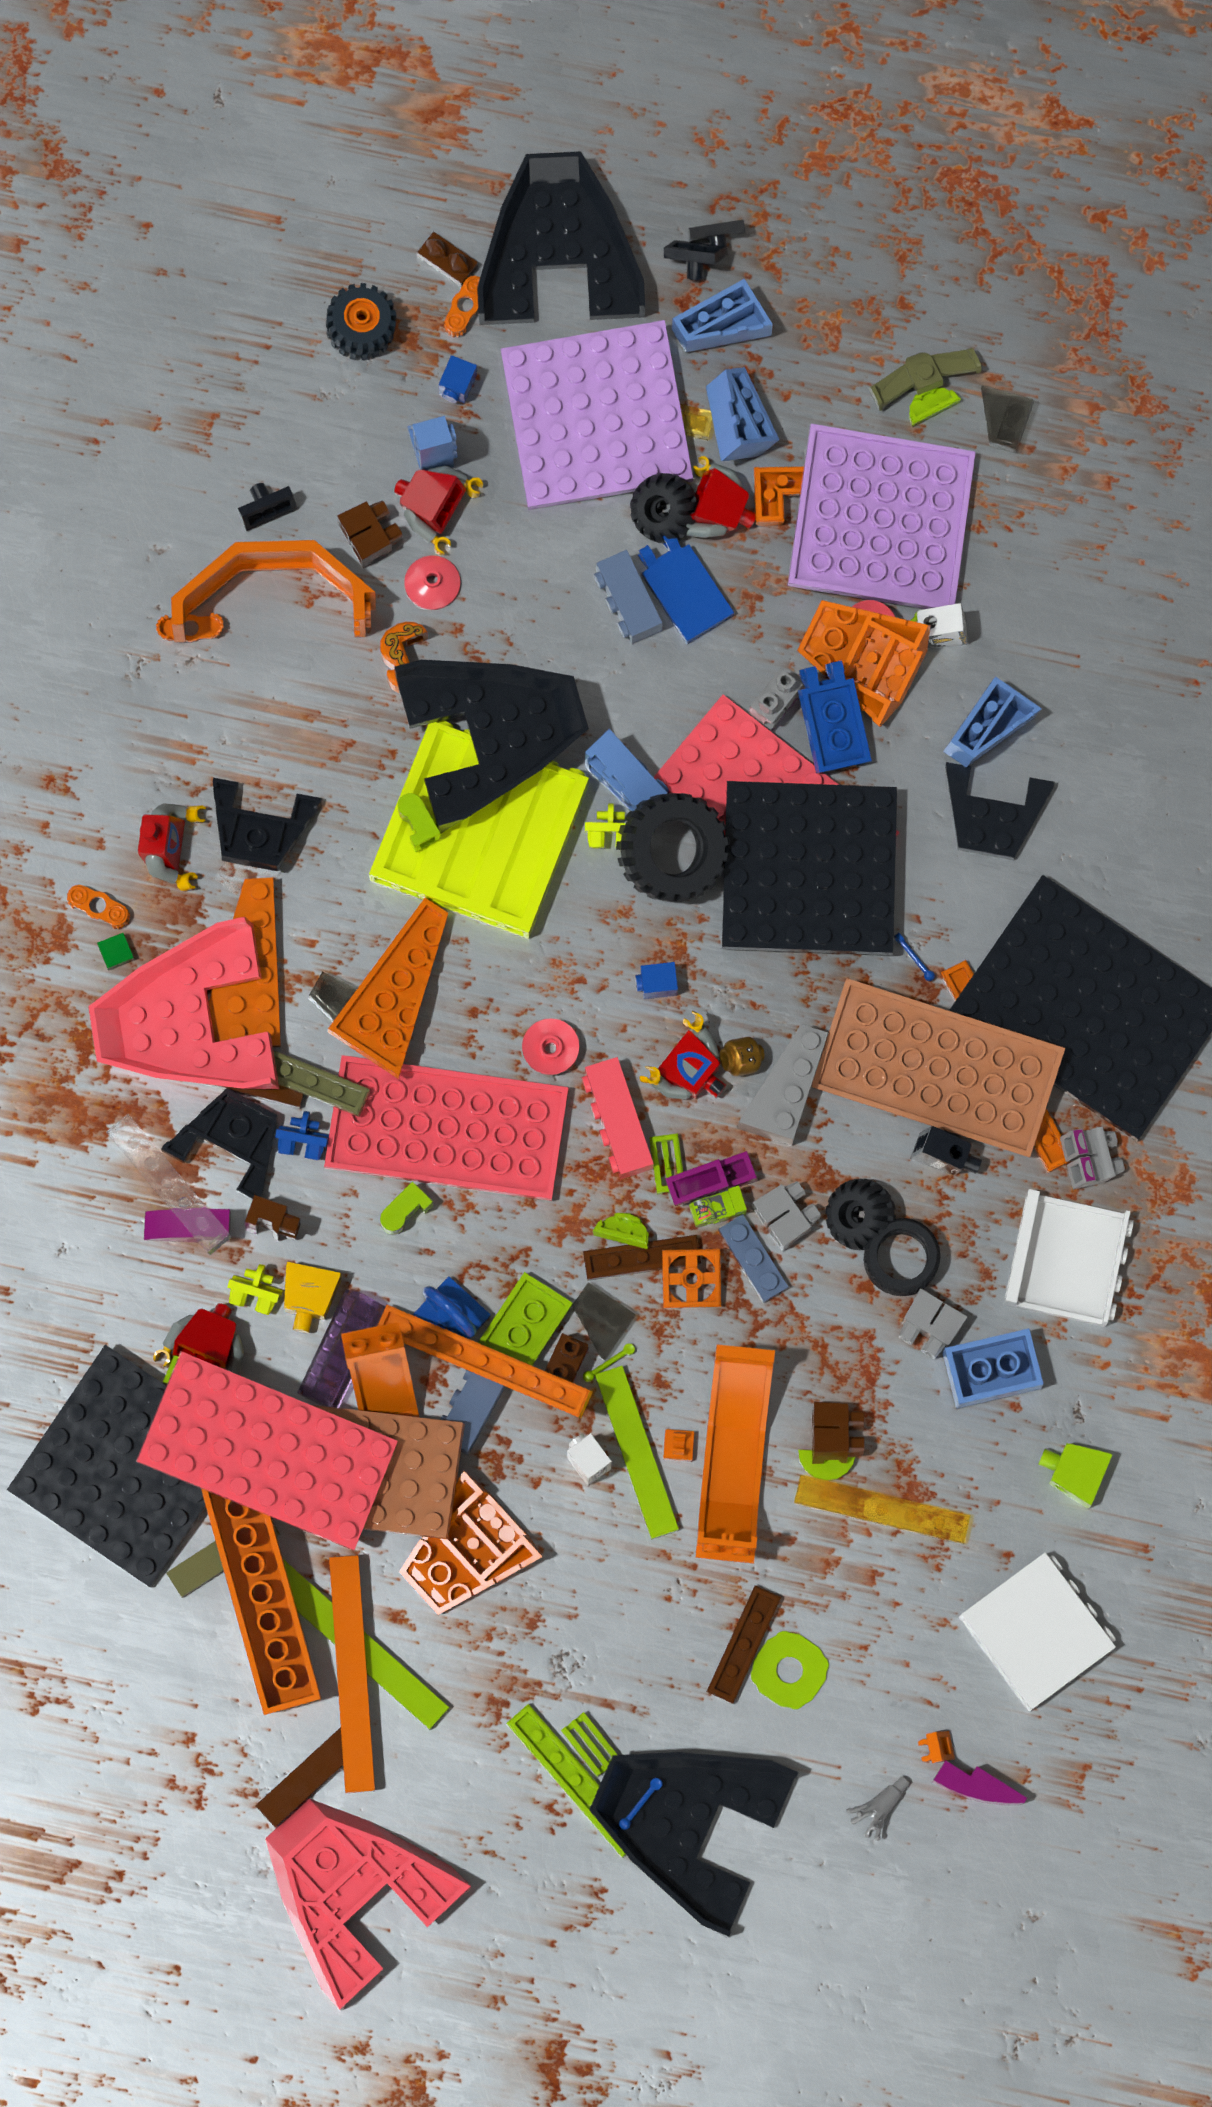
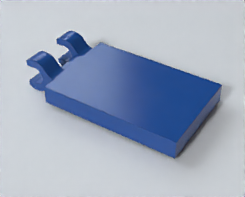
M663 536L665 541L663 545L668 551L664 555L656 559L648 545L638 551L640 553L638 557L647 569L642 572L641 576L685 643L688 644L734 616V611L691 546L688 544L681 548L677 538L667 539L666 536Z
M842 660L825 664L826 673L830 679L818 681L816 666L799 670L805 689L798 690L816 773L872 761L854 678L845 679Z

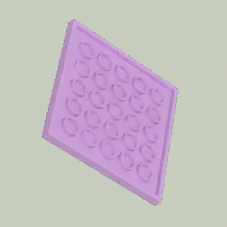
M665 320L501 348L528 510L634 492L642 481L649 476L659 473L674 474L683 478L686 482H693Z
M811 424L787 586L921 609L955 604L975 451Z

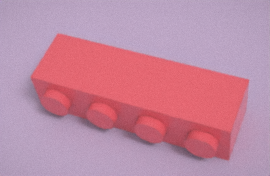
M618 1057L585 1067L586 1076L581 1077L585 1092L592 1093L594 1103H590L594 1119L601 1120L603 1129L599 1130L604 1147L608 1145L610 1147L612 1156L608 1157L612 1172H618L621 1180L652 1170L654 1164Z

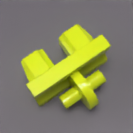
M608 803V811H597V819L608 820V823L585 822V833H588L589 848L601 849L604 848L605 834H616V842L621 841L622 835L618 832L620 826L626 823H613V820H625V812L614 811V803Z
M262 1264L258 1265L256 1271L246 1268L244 1276L254 1280L233 1275L232 1279H229L227 1288L231 1289L229 1296L230 1304L244 1307L248 1294L258 1297L255 1311L266 1315L271 1313L275 1304L281 1299L283 1289L261 1283L272 1284L274 1276L264 1274L266 1265Z

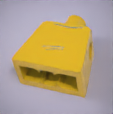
M287 1262L284 1309L287 1313L295 1314L292 1330L309 1333L312 1318L326 1319L342 1280L341 1273Z

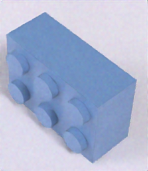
M1029 1328L947 1347L942 1353L956 1409L1040 1390L1044 1385Z

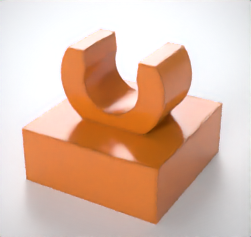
M665 1429L663 1460L692 1462L694 1431Z
M949 1731L926 1734L927 1739H922L918 1742L919 1746L928 1745L930 1754L921 1757L922 1761L941 1763L945 1760H955Z

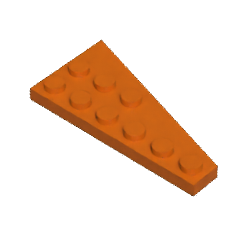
M273 877L244 879L233 919L246 917L253 923L262 979L212 989L209 1007L215 1042L269 1032L273 1048L281 1047Z
M427 898L423 899L328 1028L329 1034L397 1079H399L448 918V912Z

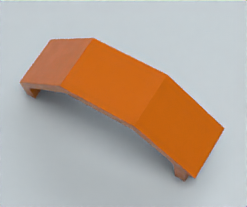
M315 540L235 542L171 597L174 642H186L185 621L187 616L228 581L243 571L302 569L316 571L352 601L354 637H366L365 628H371L370 610H376V592Z
M399 1322L342 1333L347 1367L350 1370L358 1410L419 1417Z
M718 1344L716 1346L695 1558L754 1564L757 1546L756 1533L765 1431L775 1350Z

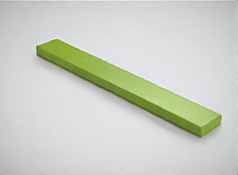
M284 1560L298 1613L335 1645L332 1602ZM364 1632L367 1674L430 1730L449 1707Z

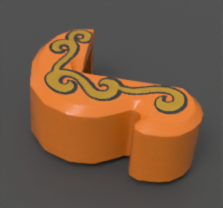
M415 622L396 624L388 629L380 640L381 658L385 665L392 669L387 671V682L390 688L397 693L400 692L395 678L394 667L410 663L404 647H409L428 639V632L421 624Z

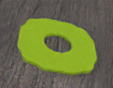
M781 1631L766 1641L754 1659L751 1680L756 1685L758 1691L780 1707L796 1710L812 1701L826 1680L829 1664L820 1648L800 1634ZM792 1657L801 1663L803 1672L798 1681L785 1683L778 1677L777 1665L784 1658Z

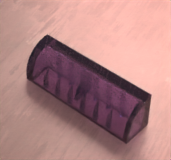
M345 1289L297 1394L321 1406L340 1408L352 1382L350 1370L347 1367L341 1334L378 1326L385 1309L384 1305L361 1292Z

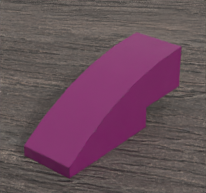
M747 1151L665 1178L675 1206L728 1191V1189L738 1185L742 1187L758 1181Z
M230 1209L145 1211L144 1241L230 1242Z
M945 1760L932 1780L933 1784L950 1793L982 1803L1022 1805L1027 1797L978 1766L971 1775H968Z

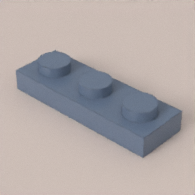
M743 1214L718 1229L763 1303L788 1289V1285Z

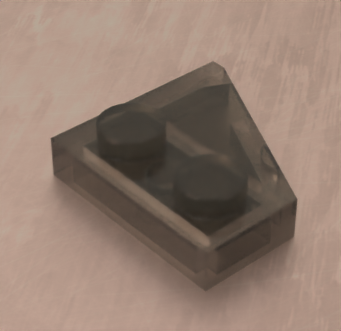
M982 385L981 392L990 446L1017 453L1034 404L1033 399Z
M589 1282L572 1305V1309L592 1341L600 1359L603 1361L606 1360L636 1317V1314Z

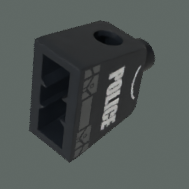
M930 1126L919 1133L910 1157L911 1160L952 1175L961 1172L963 1169L976 1174L982 1163V1158L969 1153L972 1147L970 1142L934 1126Z

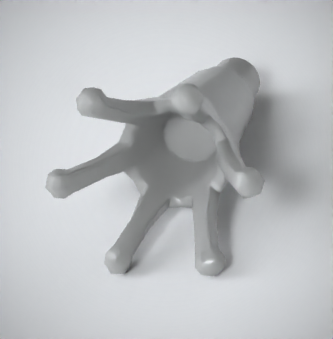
M901 1776L893 1785L887 1786L871 1801L856 1808H848L846 1810L848 1814L857 1812V1817L851 1819V1824L871 1816L872 1821L864 1836L869 1838L871 1831L876 1830L875 1840L879 1841L881 1829L887 1815L899 1801L901 1793L909 1786V1782Z

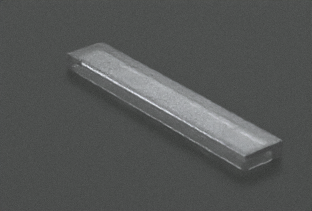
M129 1114L106 1131L209 1255L232 1238Z

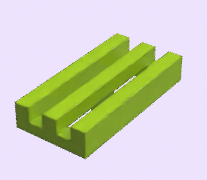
M678 1133L649 1137L657 1195L670 1193L668 1186H662L656 1143L661 1142L666 1178L672 1176L667 1141H673L677 1174L682 1173L683 1167Z
M583 1712L564 1727L561 1732L596 1777H598L607 1770L610 1760L607 1761L579 1724L582 1721L585 1723L611 1758L617 1754ZM573 1728L601 1762L602 1766L600 1768H597L572 1736L570 1731Z

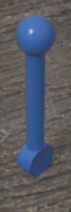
M899 932L894 935L895 940L922 970L925 980L933 981L935 979L934 972L925 967Z
M654 1778L651 1780L650 1788L628 1816L620 1820L619 1826L621 1829L626 1830L630 1828V1821L652 1793L661 1788L662 1782L660 1779Z

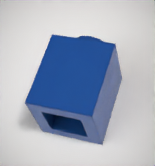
M451 355L438 384L439 394L449 402L457 403L459 401L465 404L477 376V365Z
M675 962L640 966V974L635 975L637 992H643V1000L677 996L678 986Z

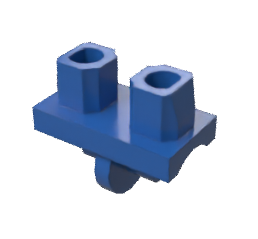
M304 1111L302 1118L291 1117L290 1125L298 1126L300 1129L279 1125V1128L276 1129L275 1138H279L278 1153L294 1155L296 1142L307 1143L305 1158L320 1160L324 1147L328 1145L329 1134L308 1130V1128L318 1130L320 1122L310 1120V1112Z

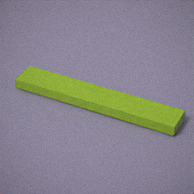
M623 1365L595 1374L651 1540L679 1531Z
M529 1704L526 1705L506 1724L621 1857L625 1856L626 1854L589 1811L599 1785Z

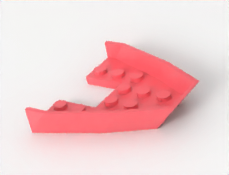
M246 917L217 922L140 966L89 1005L97 1062L160 1079L242 1089H279L271 1034L269 1032L215 1042L207 990L262 979L253 923Z
M310 1798L265 1838L285 1909L321 1990L340 2011L383 1970L382 1966L351 1934L344 1924L384 1886L388 1884L427 1928L466 1891L468 1892L471 1889V1886L449 1864L371 1821Z

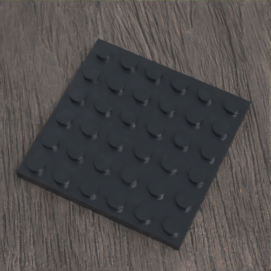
M727 781V829H725V837L729 836L730 845H726L725 853H730L729 862H724L722 949L893 955L897 787Z
M104 1345L7 1490L152 1588L206 1505L201 1488L136 1462L166 1385L109 1346Z

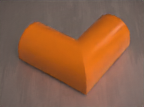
M804 467L753 468L756 525L778 526L784 523L783 496H800Z

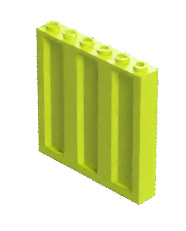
M444 720L428 724L400 794V797L407 793L418 795L435 824L436 821L424 778L478 765L469 730L464 729L462 732L454 729L451 723ZM552 760L541 771L468 818L440 834V840L418 852H415L410 843V836L414 833L408 822L400 818L397 802L369 872L370 881L421 900L427 898L437 906L529 939L588 789L589 778L585 777L586 774L581 770L575 768L566 770L559 767V764Z

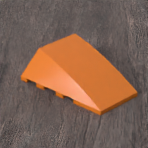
M821 600L797 651L827 677L825 664L842 660L845 679L854 678L860 709L865 711L881 727L903 702L927 653L930 625Z
M463 1471L456 1483L448 1540L422 1537L399 1573L437 1615H440L542 1558L543 1555L524 1529L492 1494L466 1471Z

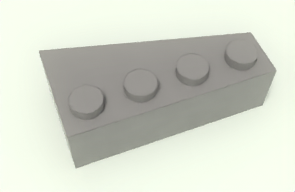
M803 1024L799 1026L739 1120L737 1129L792 1146L828 1032Z

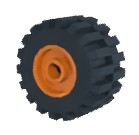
M360 283L359 288H356L355 284H351L348 286V291L344 288L340 289L338 297L333 296L331 304L328 305L326 334L328 339H331V345L334 349L339 346V353L344 356L347 352L350 354V359L354 360L356 356H361V360H367L369 354L373 358L379 356V350L384 352L388 348V342H392L395 333L396 310H393L394 304L392 300L387 301L388 294L384 291L378 293V287L372 285L371 289L366 288L367 283Z

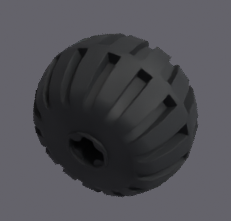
M659 473L649 476L639 484L633 493L630 502L632 522H634L635 527L642 535L654 542L665 543L663 536H666L667 539L677 538V540H680L687 535L689 528L686 525L695 523L690 514L694 513L697 508V495L691 485L677 475ZM666 504H670L669 513L662 512V507H665Z
M853 1179L840 1185L828 1199L829 1204L826 1206L825 1214H827L826 1224L830 1229L831 1235L840 1244L853 1250H865L866 1244L869 1243L868 1239L881 1235L877 1231L879 1229L886 1230L890 1223L888 1221L896 1219L894 1214L896 1208L894 1201L891 1200V1195L880 1184L869 1179ZM860 1211H864V1218L859 1217ZM890 1233L885 1235L880 1243L884 1242Z

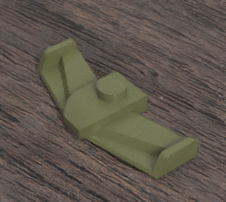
M973 348L934 355L921 352L908 357L903 366L868 389L879 411H881L884 406L912 387H914L917 395L943 386L942 376L975 371L980 373L982 366Z

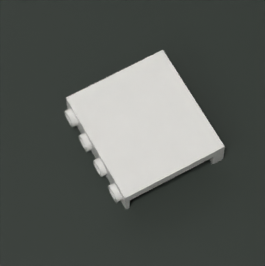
M1028 1189L1003 1305L1105 1327L1108 1320H1114L1117 1304L1112 1303L1114 1292L1119 1293L1122 1276L1118 1275L1119 1265H1125L1128 1248L1123 1247L1125 1236L1130 1237L1134 1220L1129 1219L1130 1211L1126 1210L1125 1213L1106 1210L1039 1195L1040 1191Z
M1043 1553L959 1616L960 1620L1029 1712L1116 1647L1113 1644L1116 1639L1106 1626L1101 1628L1095 1620L1098 1617L1096 1611L1088 1602L1083 1604L1077 1596L1080 1593L1078 1587L1071 1579L1065 1580L1060 1573L1062 1570L1060 1563L1053 1555L1048 1557L1046 1553Z

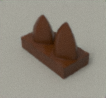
M434 231L417 252V256L460 287L478 267L477 261Z

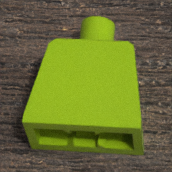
M1066 1443L1061 1455L1044 1449L1038 1465L1054 1471L1049 1481L1051 1486L1089 1509L1094 1501L1112 1454Z

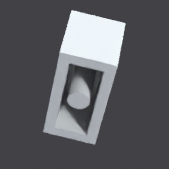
M581 1434L568 1444L570 1447L567 1450V1459L587 1486L611 1469L612 1461L592 1434L586 1437Z

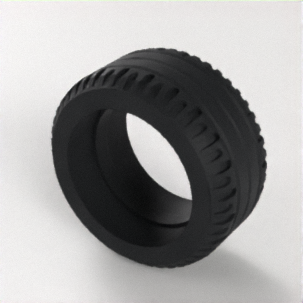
M909 1218L889 1220L888 1222L890 1223L886 1230L879 1229L877 1231L881 1235L868 1239L869 1243L866 1244L863 1257L865 1271L871 1282L887 1294L894 1296L916 1294L920 1289H925L937 1273L941 1257L938 1241L930 1229L918 1221ZM888 1233H890L888 1237L898 1234L908 1235L915 1238L923 1246L926 1252V1265L917 1277L909 1280H898L890 1277L882 1270L878 1263L877 1254L881 1245L880 1241Z

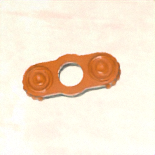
M470 276L467 278L459 293L453 297L452 306L444 320L445 332L449 336H456L457 338L463 336L467 332L466 327L471 317L477 313V287L480 277ZM462 298H469L473 302V307L469 311H461L457 307L458 301Z
M213 612L210 616L199 617L189 614L185 623L194 621L199 629L195 635H186V642L218 637L224 628L221 616ZM165 615L157 621L156 631L162 639L174 641L172 618Z
M75 885L67 893L68 905L72 909L76 907L86 912L90 918L100 919L110 924L113 929L124 928L130 921V913L126 906L110 899L104 892L94 891L83 885ZM95 898H102L106 902V908L101 913H94L90 909V902Z

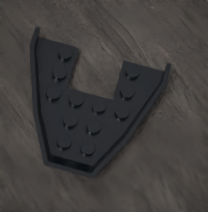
M582 152L526 154L501 206L478 283L479 325L534 323L532 270L587 268L590 320L645 317L644 278L613 204Z
M423 659L394 667L395 678L409 728L465 715L478 765L424 778L440 834L541 771L589 729L574 676L513 664Z
M686 1752L613 1755L589 1811L640 1870L702 1926L728 1938L750 1882L697 1859L716 1811L720 1805L770 1828H774L793 1781L799 1772L772 1760ZM654 1778L660 1779L662 1782L661 1788L652 1793L630 1821V1828L626 1830L621 1829L619 1826L620 1820L628 1816L650 1788L651 1780Z

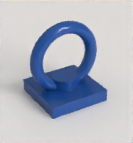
M449 1276L437 1289L432 1286H426L423 1289V1296L426 1301L412 1314L467 1339L474 1337L476 1332L491 1317L489 1312Z

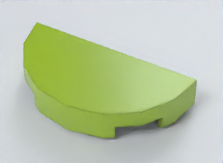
M940 387L919 395L916 394L909 407L911 426L914 427L960 403V397L953 390L949 391Z
M615 1213V1216L606 1218L604 1221L600 1220L593 1229L594 1236L648 1249L649 1235L646 1227L638 1217L629 1213Z
M798 1450L799 1462L804 1470L814 1479L821 1481L839 1479L849 1471L855 1457H848L847 1463H841L839 1460H824V1464H812V1450Z

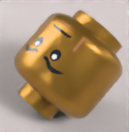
M752 1037L729 1040L720 1051L721 1065L732 1076H742L757 1072L760 1069L761 1061L765 1058L763 1047L757 1044Z

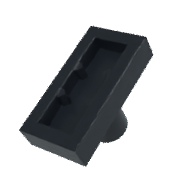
M743 219L691 227L687 230L688 240L691 242L709 239L711 245L726 246V256H728L725 236L743 234L745 226Z
M674 240L664 247V258L686 261V278L689 280H700L703 278V263L716 264L726 257V246Z
M257 483L250 488L254 501L239 507L238 511L243 526L248 531L296 510L297 506L289 486L269 494L264 483Z

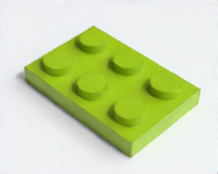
M524 1272L478 1343L533 1366L573 1303Z

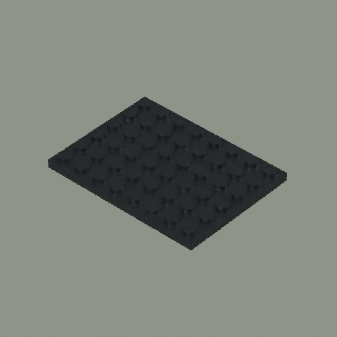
M1042 875L949 1011L1065 1048L1054 1086L1137 1142L1212 1032V988Z

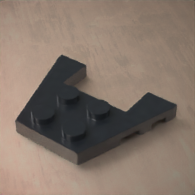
M946 762L945 774L948 782L957 850L1014 860L1048 796L1052 792L1055 782L1030 777L1024 805L967 795L971 766L965 767L960 764Z
M213 777V793L222 861L278 871L320 809L322 798L297 793L290 819L236 809L234 804L238 792V782Z
M226 1088L188 1125L186 1124L174 1138L167 1141L162 1146L161 1151L185 1163L199 1138L250 1165L236 1191L253 1200L254 1195L259 1197L263 1195L278 1116Z

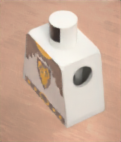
M961 603L917 611L918 623L930 625L928 648L969 645L966 617Z

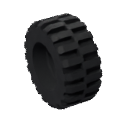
M685 793L659 794L636 805L637 808L634 811H630L625 817L627 822L625 825L620 826L618 832L622 835L621 841L616 842V850L621 851V857L617 858L619 866H624L626 872L623 875L627 881L634 883L633 888L640 893L647 894V897L654 900L674 902L698 898L704 895L705 890H711L716 885V878L723 876L725 869L722 868L723 863L729 862L730 853H725L726 845H730L729 836L725 837L723 832L727 827L724 821L718 820L717 816L719 813L714 807L706 806L707 802L703 799L694 798L692 795ZM671 820L684 823L691 830L696 843L693 862L686 871L679 874L662 872L654 863L650 851L651 839L657 827Z

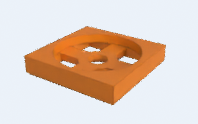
M720 1248L662 1250L663 1308L721 1307ZM702 1255L713 1264L714 1272H701L697 1269V1256ZM685 1256L686 1269L682 1273H669L671 1263L677 1257ZM689 1273L697 1275V1281L694 1284H689L686 1281V1276ZM702 1284H715L712 1293L704 1300L698 1301V1288ZM669 1285H683L686 1288V1301H680L674 1297L669 1290Z

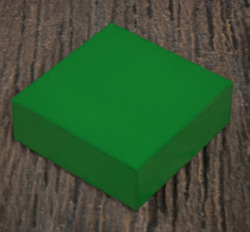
M124 933L97 943L108 971L134 961Z

